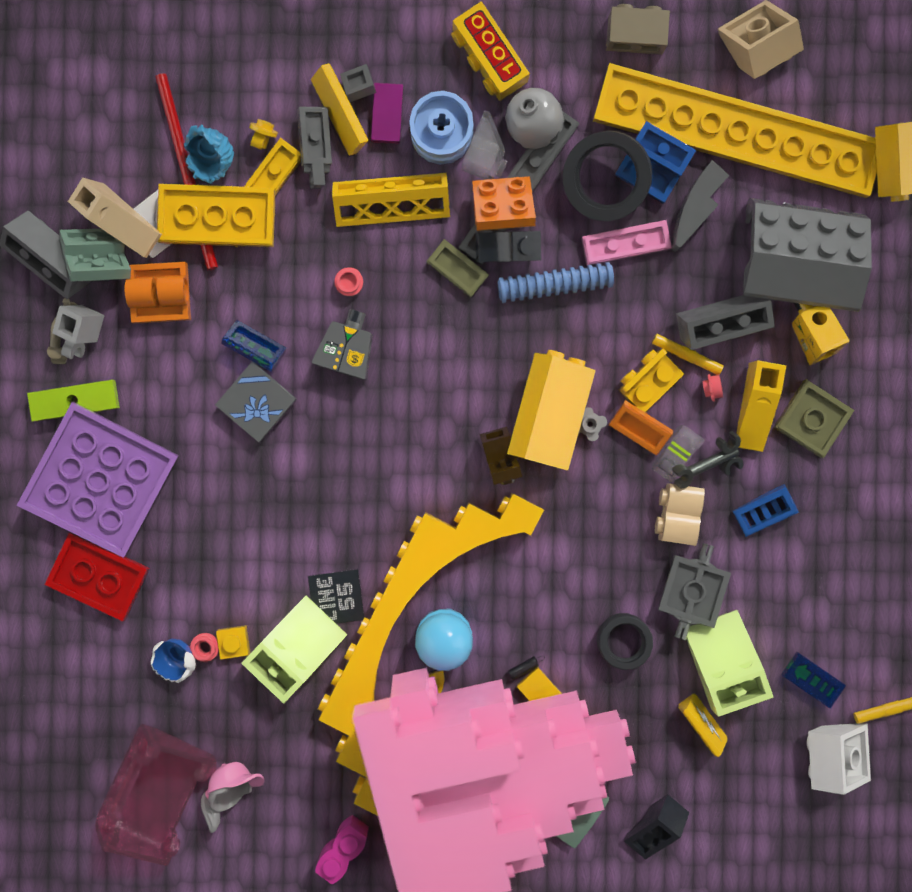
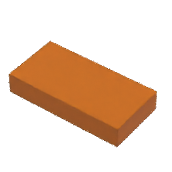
M626 400L609 422V426L656 456L673 434L672 429Z

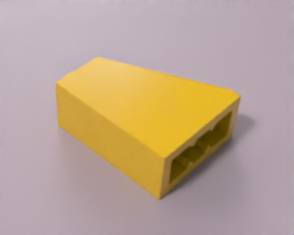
M912 122L875 127L878 197L891 196V202L909 200V194H912Z

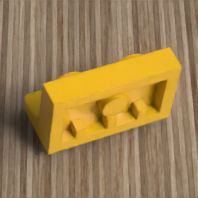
M654 349L651 350L641 360L644 365L637 372L632 369L621 379L623 386L619 391L631 404L644 412L684 375L667 357V352L664 349L658 352Z

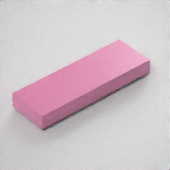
M667 220L582 236L581 238L587 265L605 263L670 250L672 248Z

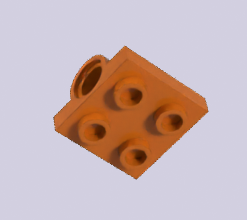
M530 176L472 181L477 230L536 226Z
M172 262L129 265L131 276L130 279L125 281V298L131 312V323L191 320L188 263Z

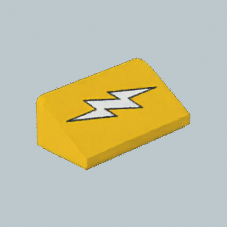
M691 694L678 704V708L713 755L719 757L726 745L727 736L698 696Z

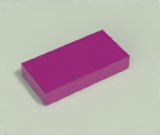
M374 83L376 93H374L371 141L374 143L400 144L403 84Z

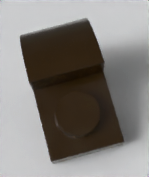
M507 426L479 434L494 485L499 483L501 485L511 484L517 478L523 477L516 456L507 454L511 441Z

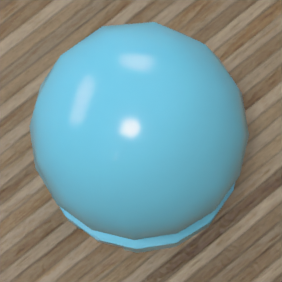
M438 609L429 612L421 619L416 630L415 648L419 658L427 666L438 671H450L460 667L468 659L472 651V630L468 620L461 613L452 609Z

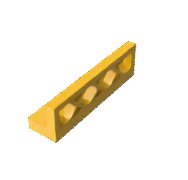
M446 173L333 182L332 199L337 227L450 217ZM432 198H443L444 208L430 209L425 204ZM408 200L416 205L411 211L407 212L397 208L402 201ZM373 203H381L387 207L382 214H374L368 210ZM352 205L359 210L354 216L342 217L340 206Z

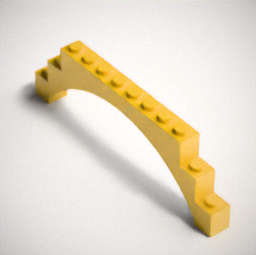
M511 493L509 498L504 496L497 509L501 513L499 518L471 503H468L466 508L460 506L453 520L458 523L456 527L426 512L423 518L417 515L410 529L414 533L410 543L403 542L397 554V557L401 558L397 568L390 567L383 581L388 584L384 593L378 592L370 606L375 609L370 619L364 618L357 633L362 635L358 644L351 643L344 656V659L348 660L344 671L338 668L331 682L335 686L331 696L325 694L318 707V710L322 711L319 721L348 735V737L342 735L335 751L339 752L336 762L365 776V778L360 776L352 792L356 794L354 804L377 816L373 793L353 721L355 705L374 701L377 669L389 633L406 604L426 581L452 560L479 545L522 532L532 535L544 509Z

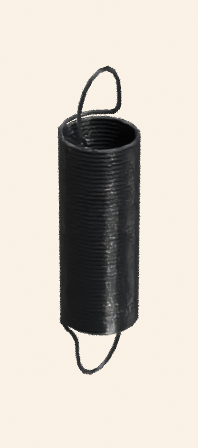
M533 656L508 670L511 678L514 680L538 667L537 658Z

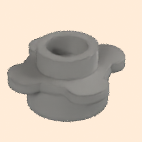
M587 407L584 411L579 433L581 432L586 435L589 441H595L599 437L598 433L601 428L607 425V419L604 416H598L593 413L592 408ZM592 422V427H588L587 423Z

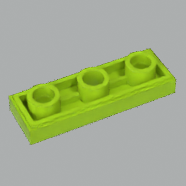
M115 380L27 393L32 422L64 417L74 396L78 399L77 404L92 412L120 408Z

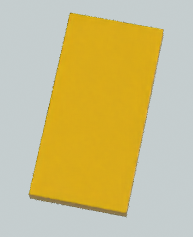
M159 184L157 230L162 235L157 242L168 244L274 247L275 188Z

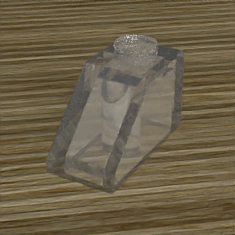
M484 110L462 162V170L486 180L495 179L496 176L502 177L508 161L504 160L505 148L490 112Z

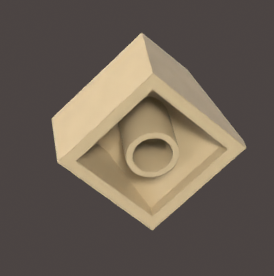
M767 0L718 28L720 37L738 67L754 79L766 74L772 68L784 61H788L794 55L804 50L798 19Z

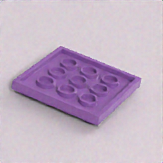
M72 402L17 506L124 558L179 455Z

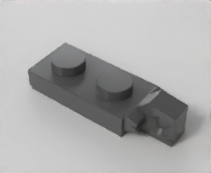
M298 107L301 167H303V173H309L310 189H322L325 186L324 173L330 172V165L332 164L328 108Z

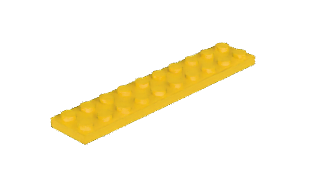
M612 63L608 65L593 122L639 134L647 121L696 151L856 196L868 198L871 195L877 174L875 137Z

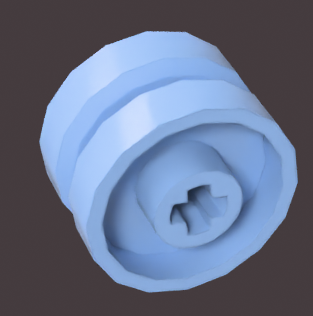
M447 91L431 92L420 98L413 107L409 120L412 144L417 153L428 162L439 165L453 163L463 157L470 148L474 126L472 112L467 103L458 95ZM443 126L444 131L438 130V127Z

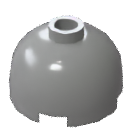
M528 88L520 91L508 104L505 115L510 136L520 143L522 147L530 149L548 146L550 140L558 132L562 131L564 123L560 103L552 93L543 88Z

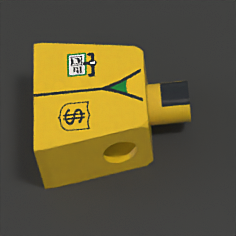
M794 303L799 315L792 322V327L809 365L837 354L849 342L847 335L831 308Z

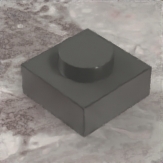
M367 64L340 74L349 102L376 93Z

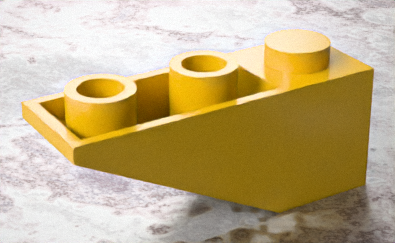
M758 360L749 363L736 432L741 438L739 448L763 452L781 397L786 365Z

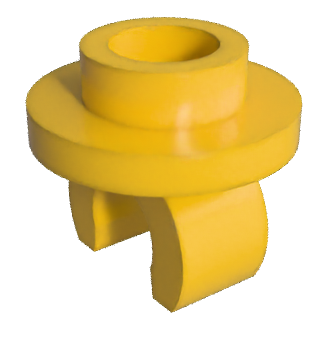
M258 119L257 123L251 122L249 128L255 131L250 146L260 150L262 148L266 149L269 136L276 138L278 132L273 130L274 125L267 121Z

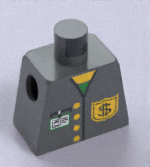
M349 309L345 325L332 321L312 360V364L367 380L373 335L370 332L361 330L366 314Z

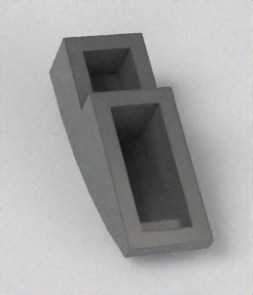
M713 160L695 180L680 208L671 242V250L674 252L681 248L719 205L711 198V195L729 175Z

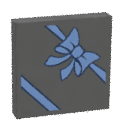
M252 361L215 405L256 441L261 442L297 398Z

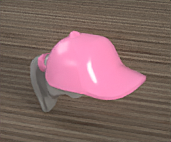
M239 762L224 763L212 774L208 789L201 798L202 812L211 833L215 832L220 824V812L233 807L244 794L251 793L252 787H259L264 784V777L261 774H250L248 769Z

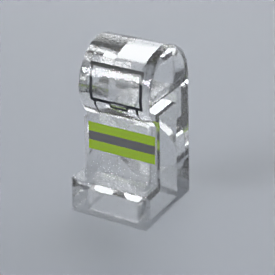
M678 425L654 461L651 469L669 482H672L677 477L672 472V468L678 464L684 465L705 440L685 425Z

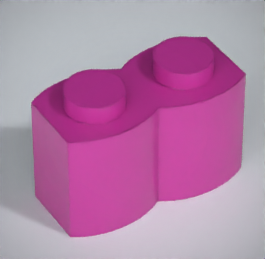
M354 815L346 818L339 826L336 837L323 847L315 873L330 884L339 881L347 871L349 861L356 858L363 850L369 826Z

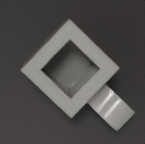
M83 305L59 306L52 333L65 339L61 355L69 359H73L74 355L82 358L85 352L84 343L98 341L104 315Z

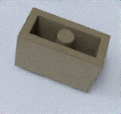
M619 4L616 7H612L608 16L606 51L663 55L668 45L670 10H662L659 6H648L645 9L633 8L630 4Z

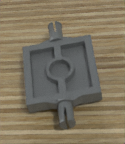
M702 543L698 559H686L674 555L658 610L672 614L679 620L674 637L680 638L681 636V639L686 640L690 624H703L715 628L731 573L717 569L709 563L714 549L712 545L708 546V544Z

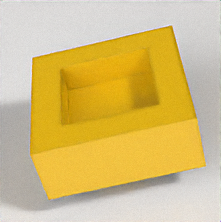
M246 625L218 629L216 631L220 659L248 656L250 654Z

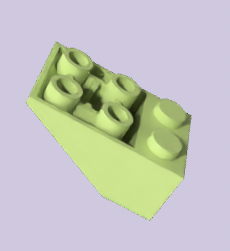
M306 595L241 664L282 703H285L347 634Z
M738 610L718 616L715 628L703 624H694L689 627L686 639L710 708L718 717L773 698L765 671Z

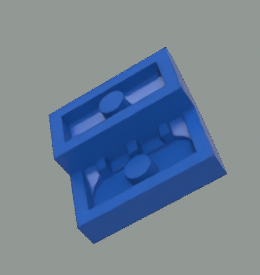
M646 121L635 140L643 146L651 161L652 182L647 195L664 204L696 150ZM626 155L615 176L634 186L636 182L635 166L631 158Z

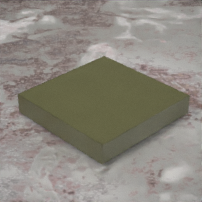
M806 379L803 380L773 428L816 456L824 458L855 410Z

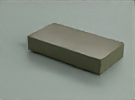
M445 239L426 261L470 298L489 276V274Z

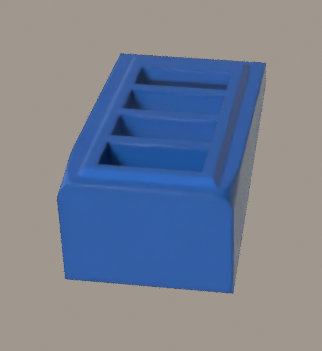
M783 484L733 510V513L747 537L795 515L799 511L786 485ZM780 496L786 505V508L782 510L776 500ZM769 501L776 511L773 515L770 514L765 504ZM758 506H760L765 516V519L762 521L755 510ZM748 511L755 522L752 526H750L744 514Z

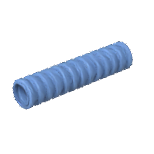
M606 262L604 266L597 263L596 267L590 264L587 265V268L579 266L576 270L574 267H570L569 271L562 268L560 272L552 270V273L543 271L541 275L535 272L534 276H530L527 273L525 277H521V275H517L516 278L508 276L506 280L503 277H499V298L502 303H506L508 299L514 302L515 298H519L521 301L524 300V297L533 299V296L537 295V298H541L543 294L549 297L551 293H554L556 296L560 292L568 294V291L571 290L573 293H577L578 289L584 292L586 288H590V290H595V287L603 289L606 285L608 288H612L614 284L613 267L609 262Z

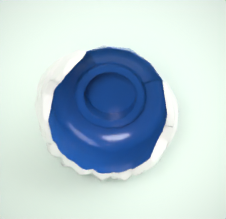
M172 638L167 641H161L154 646L151 666L156 671V674H160L165 680L179 683L184 681L195 670V658L190 646L184 641Z

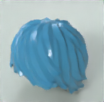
M197 125L190 127L184 143V149L190 153L186 158L188 169L191 172H195L193 175L194 179L199 178L212 184L215 180H219L220 177H224L225 172L231 166L234 156L233 146L228 141V137L218 130L205 128L203 125H200L198 128Z

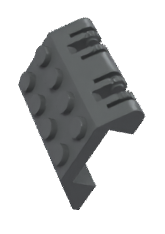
M748 199L745 223H749L752 218L751 258L744 270L743 296L859 312L862 308L872 269L871 219L860 213H848L846 211L834 213L825 208L821 210L818 207L792 205L790 203L777 205L770 200H765L764 202L762 199Z

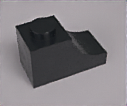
M541 231L475 233L476 262L541 260Z
M667 794L650 805L648 812L642 820L626 834L624 842L646 860L681 838L690 812Z

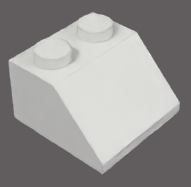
M867 724L825 725L808 731L807 748L810 754L808 774L811 779L812 789L844 795L871 781Z

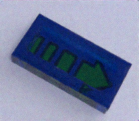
M239 320L235 321L223 336L221 342L222 345L270 372L283 357L287 348Z
M798 652L795 653L781 674L784 678L830 709L846 687L844 683Z

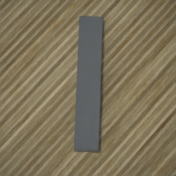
M563 112L564 123L562 131L558 132L550 140L548 146L538 149L527 148L507 178L530 176L533 192L579 126V122ZM474 225L459 246V250L476 261L475 233L505 232L507 228L477 230L476 225Z

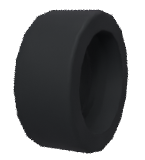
M618 613L607 618L601 624L597 633V647L604 660L612 667L621 670H633L643 665L650 657L653 649V636L649 627L637 616L629 613ZM619 625L633 626L641 635L642 644L639 651L629 658L615 656L608 646L610 632Z

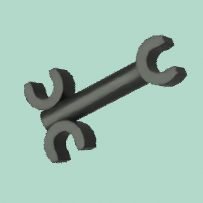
M731 431L729 432L730 439L727 443L721 437L716 439V446L722 451L688 467L683 464L674 466L672 472L678 477L681 476L674 480V484L680 489L686 488L691 484L694 476L717 465L727 476L730 475V466L732 464L738 469H742L744 465L743 460L738 457L741 438Z

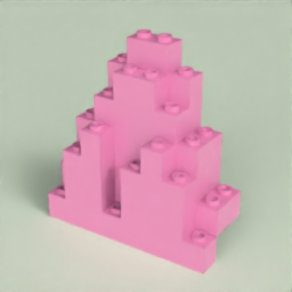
M427 668L393 675L390 698L359 704L354 707L353 721L398 892L512 891L510 878L515 877V873L545 867L543 855L548 854L545 838L573 832L571 820H575L576 816L604 810L602 799L607 798L605 782L633 776L631 764L636 763L632 746H626L625 737L630 736L626 719L620 720L617 710L589 716L586 701L579 700L577 691L514 705L510 688L504 689L502 679L438 693L435 677H429Z

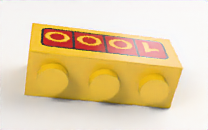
M482 1L453 20L451 36L459 48H465L469 54L467 60L475 72L478 70L485 78L483 84L491 96L495 94L499 101L528 83L530 73Z

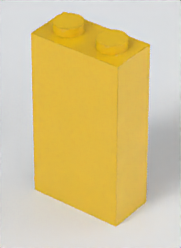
M548 350L547 354H534L507 454L568 470L596 370L585 367L586 362L571 357L565 360V354Z

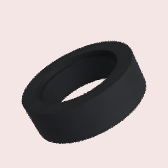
M617 131L598 132L582 139L569 153L563 169V186L570 203L581 214L599 221H613L632 213L646 198L652 182V166L646 150L633 137ZM600 147H615L624 151L633 161L636 170V182L630 195L623 201L612 205H604L591 200L585 194L580 183V169L583 161L592 151Z

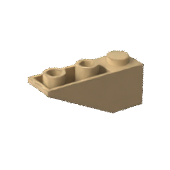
M82 178L68 200L85 218L145 258L148 257L162 235L104 183Z

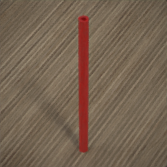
M158 74L155 78L184 185H196L193 172L188 169V164L186 163L188 152L184 149L185 141L167 74ZM201 245L207 270L218 268L213 246Z

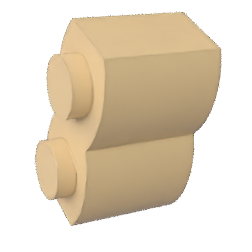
M669 483L666 484L665 489H661L659 505L663 506V512L661 517H657L655 523V534H659L658 540L697 545L705 489L690 486L680 489L677 485Z

